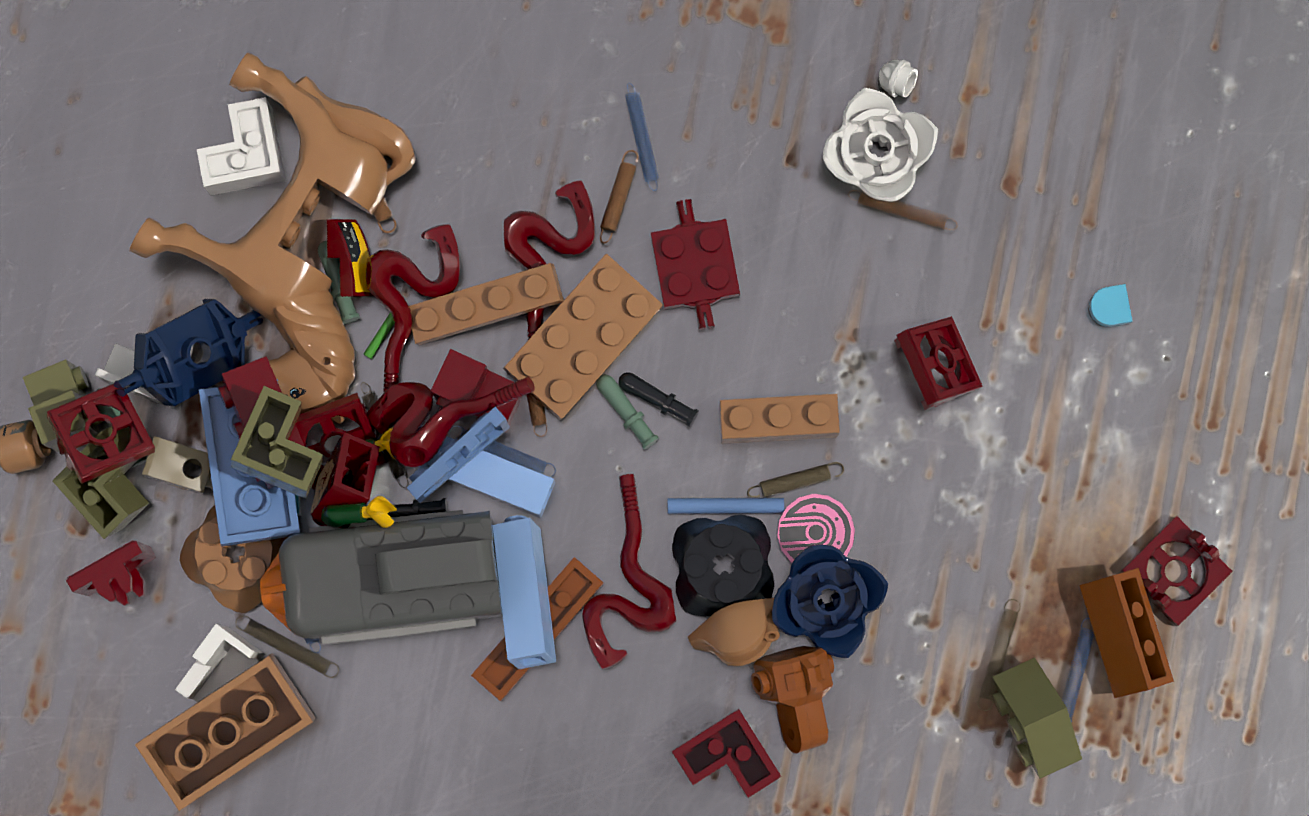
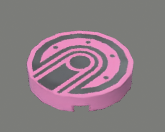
M810 494L797 498L786 507L778 522L777 539L781 552L791 563L804 549L816 544L834 546L840 549L847 557L853 546L855 528L850 513L842 503L828 495Z

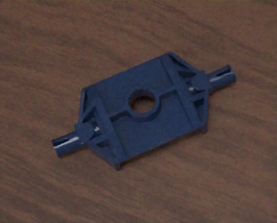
M216 299L202 300V305L152 331L137 333L135 336L134 370L132 374L114 382V386L119 388L116 389L117 393L124 397L126 394L141 387L147 390L164 406H176L198 394L200 389H208L222 381V373L244 365L245 337L248 335L246 331L261 325L263 318L258 317L262 315L252 310L238 318ZM196 342L200 343L203 349V356L198 363L193 362L190 356L191 347Z

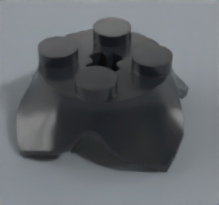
M742 514L733 515L721 521L696 518L683 523L677 528L674 534L672 551L673 557L679 565L676 595L684 612L695 616L708 617L733 603L772 598L775 583L773 573L768 565L771 539L766 526L761 520ZM726 555H729L734 560L730 564L735 567L733 572L730 574L727 571H723L721 574L716 573L714 568L717 564L713 562V559L716 556L724 558Z

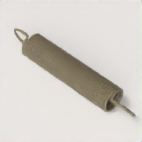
M832 462L760 481L759 485L749 488L747 494L750 497H759L760 495L751 496L749 491L760 485L766 498L786 491L822 483L832 479L828 465L840 464L842 466V473L835 477H839L844 473V466L839 462Z

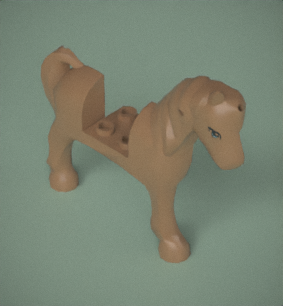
M248 52L236 68L229 85L241 92L261 91L280 103L293 118L300 137L299 158L289 184L276 203L243 237L235 242H216L205 237L187 223L164 228L158 221L149 217L136 234L129 251L144 258L166 251L180 253L209 266L227 278L234 291L254 311L274 323L281 336L289 344L290 351L278 359L268 361L276 379H278L282 393L301 401L300 414L346 397L349 386L354 381L356 374L354 367L355 350L350 342L349 333L343 324L341 315L333 305V296L329 292L332 280L309 263L283 249V247L292 248L302 230L300 229L301 225L298 223L303 213L310 217L319 203L321 191L318 190V184L372 215L379 206L387 186L412 168L416 161V156L412 143L405 131L389 119L365 107L342 103L327 97L318 89L315 82L307 76L294 83L287 78L283 71L264 65L257 56ZM383 156H389L393 161L389 169ZM342 416L332 417L339 424L344 422V417Z

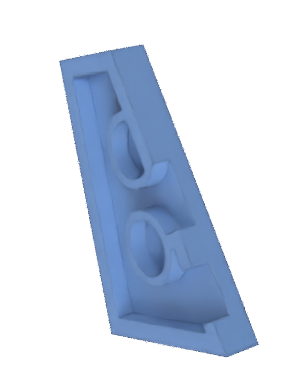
M496 406L489 413L483 414L470 426V430L460 439L456 438L440 451L442 456L431 466L426 463L416 470L409 478L412 483L407 489L421 503L508 430L510 426L506 418Z

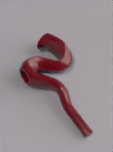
M582 181L571 182L555 192L556 197L566 198L571 202L577 221V230L573 237L567 238L560 234L545 217L532 211L520 210L511 213L504 219L505 252L521 266L529 270L545 265L546 262L527 242L528 236L539 238L552 249L562 254L575 255L587 250L595 239L593 206ZM544 308L527 313L528 340L542 325Z
M450 224L437 225L421 234L423 239L432 240L436 246L439 260V276L434 281L426 278L412 260L399 251L379 250L367 259L366 286L378 301L392 313L395 322L394 331L385 351L383 392H386L392 385L399 383L398 373L401 352L411 333L413 321L411 310L404 297L392 284L391 276H399L414 290L424 296L437 298L451 293L459 281L460 260L457 242Z
M525 377L483 397L456 400L440 408L423 426L433 406L431 390L422 383L402 382L389 387L368 411V419L374 428L383 435L388 430L389 425L401 417L390 433V452L403 465L417 467L433 459L444 443L449 431L459 419L487 412L495 406L504 405L535 391V386L530 377Z
M634 474L619 476L626 522V536L620 554V566L626 580L634 589L650 601L651 606L649 608H642L616 594L596 595L586 603L582 618L587 642L596 662L602 670L613 667L628 655L626 650H615L609 644L602 627V616L605 611L611 610L618 613L632 626L645 632H662L668 630L676 622L672 589L646 573L638 562L642 524L640 511H638L639 506H637L638 497Z

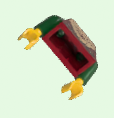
M392 429L387 430L380 440H377L375 437L362 440L345 432L342 434L317 479L310 511L312 519L317 525L321 527L348 528L350 524L364 523L368 518H372L382 528H387L394 523V520L387 513L397 511V508L383 496L375 497L368 506L366 505L370 500L380 451L386 449L391 457L394 458L389 446Z

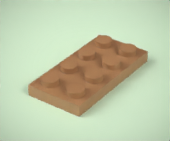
M606 253L503 369L516 381L530 377L535 386V391L530 394L559 420H562L659 311L663 304Z

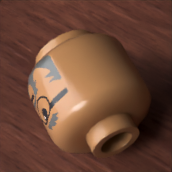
M27 419L0 426V467L5 472L15 474L37 469L44 464L46 456H49L51 453V448L42 445L32 420Z

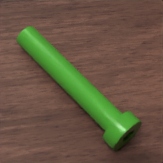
M391 312L363 353L366 357L372 359L395 322Z

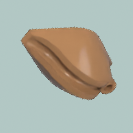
M774 598L742 601L718 610L688 636L689 642L694 649L710 652L716 655L723 663L730 666H743L758 660L769 649L771 643L780 636L777 626L772 621Z

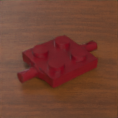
M680 200L676 202L680 224L672 229L651 232L664 309L682 306L696 308L699 330H706L704 314L706 315L708 329L715 327L711 305L721 299L740 296L727 220L695 221L692 200H685L687 215H685L683 201Z

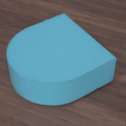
M1126 284L1105 287L1093 295L1089 303V312L1097 324L1112 327L1133 322Z

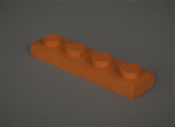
M575 557L548 586L554 640L604 584L603 581ZM504 637L471 676L499 701H502L531 667L518 669L507 660Z

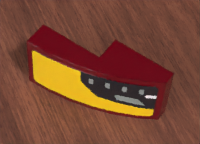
M327 219V258H340V296H374L366 286V264L371 254L357 220Z

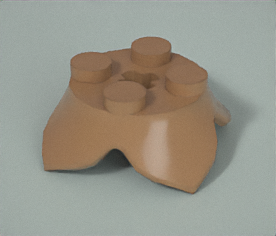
M214 505L207 513L203 524L186 538L180 552L179 561L188 578L197 584L207 586L221 605L236 612L247 613L262 602L260 579L279 553L283 541L288 537L237 544L239 547L245 548V555L239 556L240 561L233 563V559L226 556L227 549H231V545L221 547Z

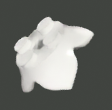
M863 88L848 102L843 114L841 128L832 133L826 140L823 150V161L836 178L856 185L871 198L887 202L898 201L912 189L917 169L933 153L937 141L938 128L924 115L915 112H900L897 110L893 100L885 93L870 88ZM878 141L881 147L887 146L888 151H885L884 157H877L876 154L870 153L869 150L872 149L873 142Z

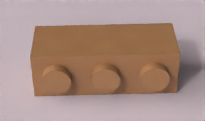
M837 394L720 400L719 403L721 444L837 438L840 433Z

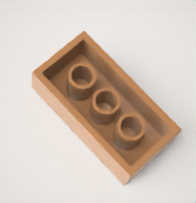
M271 653L138 741L135 746L180 811L311 724L316 717L274 654Z

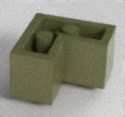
M66 359L22 377L34 405L29 407L28 410L41 443L59 452L56 434L47 418V411L85 396L84 389L89 387L81 366L75 368L74 364ZM84 411L77 414L73 420L70 436L85 430L88 419ZM96 421L90 426L89 432L94 438L101 432L98 424L103 423V421Z
M263 386L232 455L231 467L306 499L322 464L323 454L288 440L301 412L302 402Z
M112 426L101 431L95 438L101 440L108 438L113 432ZM128 427L118 430L114 439L120 453L124 451L130 442V429ZM89 443L80 452L90 458L107 459L102 446H96L92 443ZM138 460L82 484L75 471L69 470L67 466L52 480L103 539L125 528L149 504L124 475Z
M1035 657L992 677L997 693L992 694V699L1000 715L1008 714L1010 717L1007 723L1015 740L1021 742V744L1015 747L1025 767L1032 765L1039 779L1082 760L1067 707Z

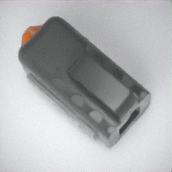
M463 510L391 517L394 523L387 528H382L374 520H367L364 523L350 524L348 528L322 526L309 528V533L289 536L283 541L279 553L260 579L263 606L293 634L305 639H321L323 645L476 627L477 619L502 617L490 511L464 514Z

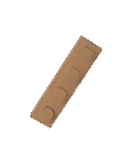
M552 263L410 305L409 308L413 320L411 329L415 344L422 345L564 302L555 266Z

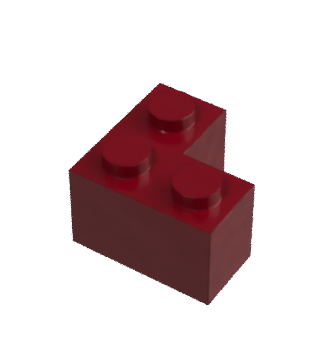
M450 349L430 392L440 409L456 400L483 397L514 382L489 371L485 364ZM523 396L496 407L506 418L509 426ZM487 412L469 416L477 420Z
M739 709L672 751L692 785L727 765L745 796L749 798L782 777Z

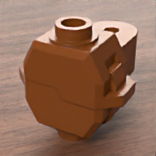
M800 646L769 654L756 660L753 664L755 672L751 675L753 689L760 695V699L776 704L782 736L789 750L793 753H800L825 745L828 741V727L822 698L833 686L831 674L834 672V662L831 655L827 654L822 648Z

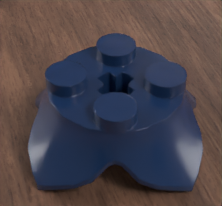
M823 544L811 545L794 559L788 578L778 589L773 601L772 621L787 635L794 637L806 635L817 648L824 649L827 654L840 658H849L863 641L866 632V615L877 610L884 602L888 590V582L872 565L861 560L850 559L834 546ZM824 589L836 590V593L831 595L830 603L824 604L822 599L817 600L822 595Z

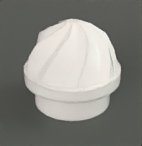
M892 60L884 64L879 71L880 85L892 97L899 95L906 98L909 96L918 77V70L912 68L910 62L906 60Z

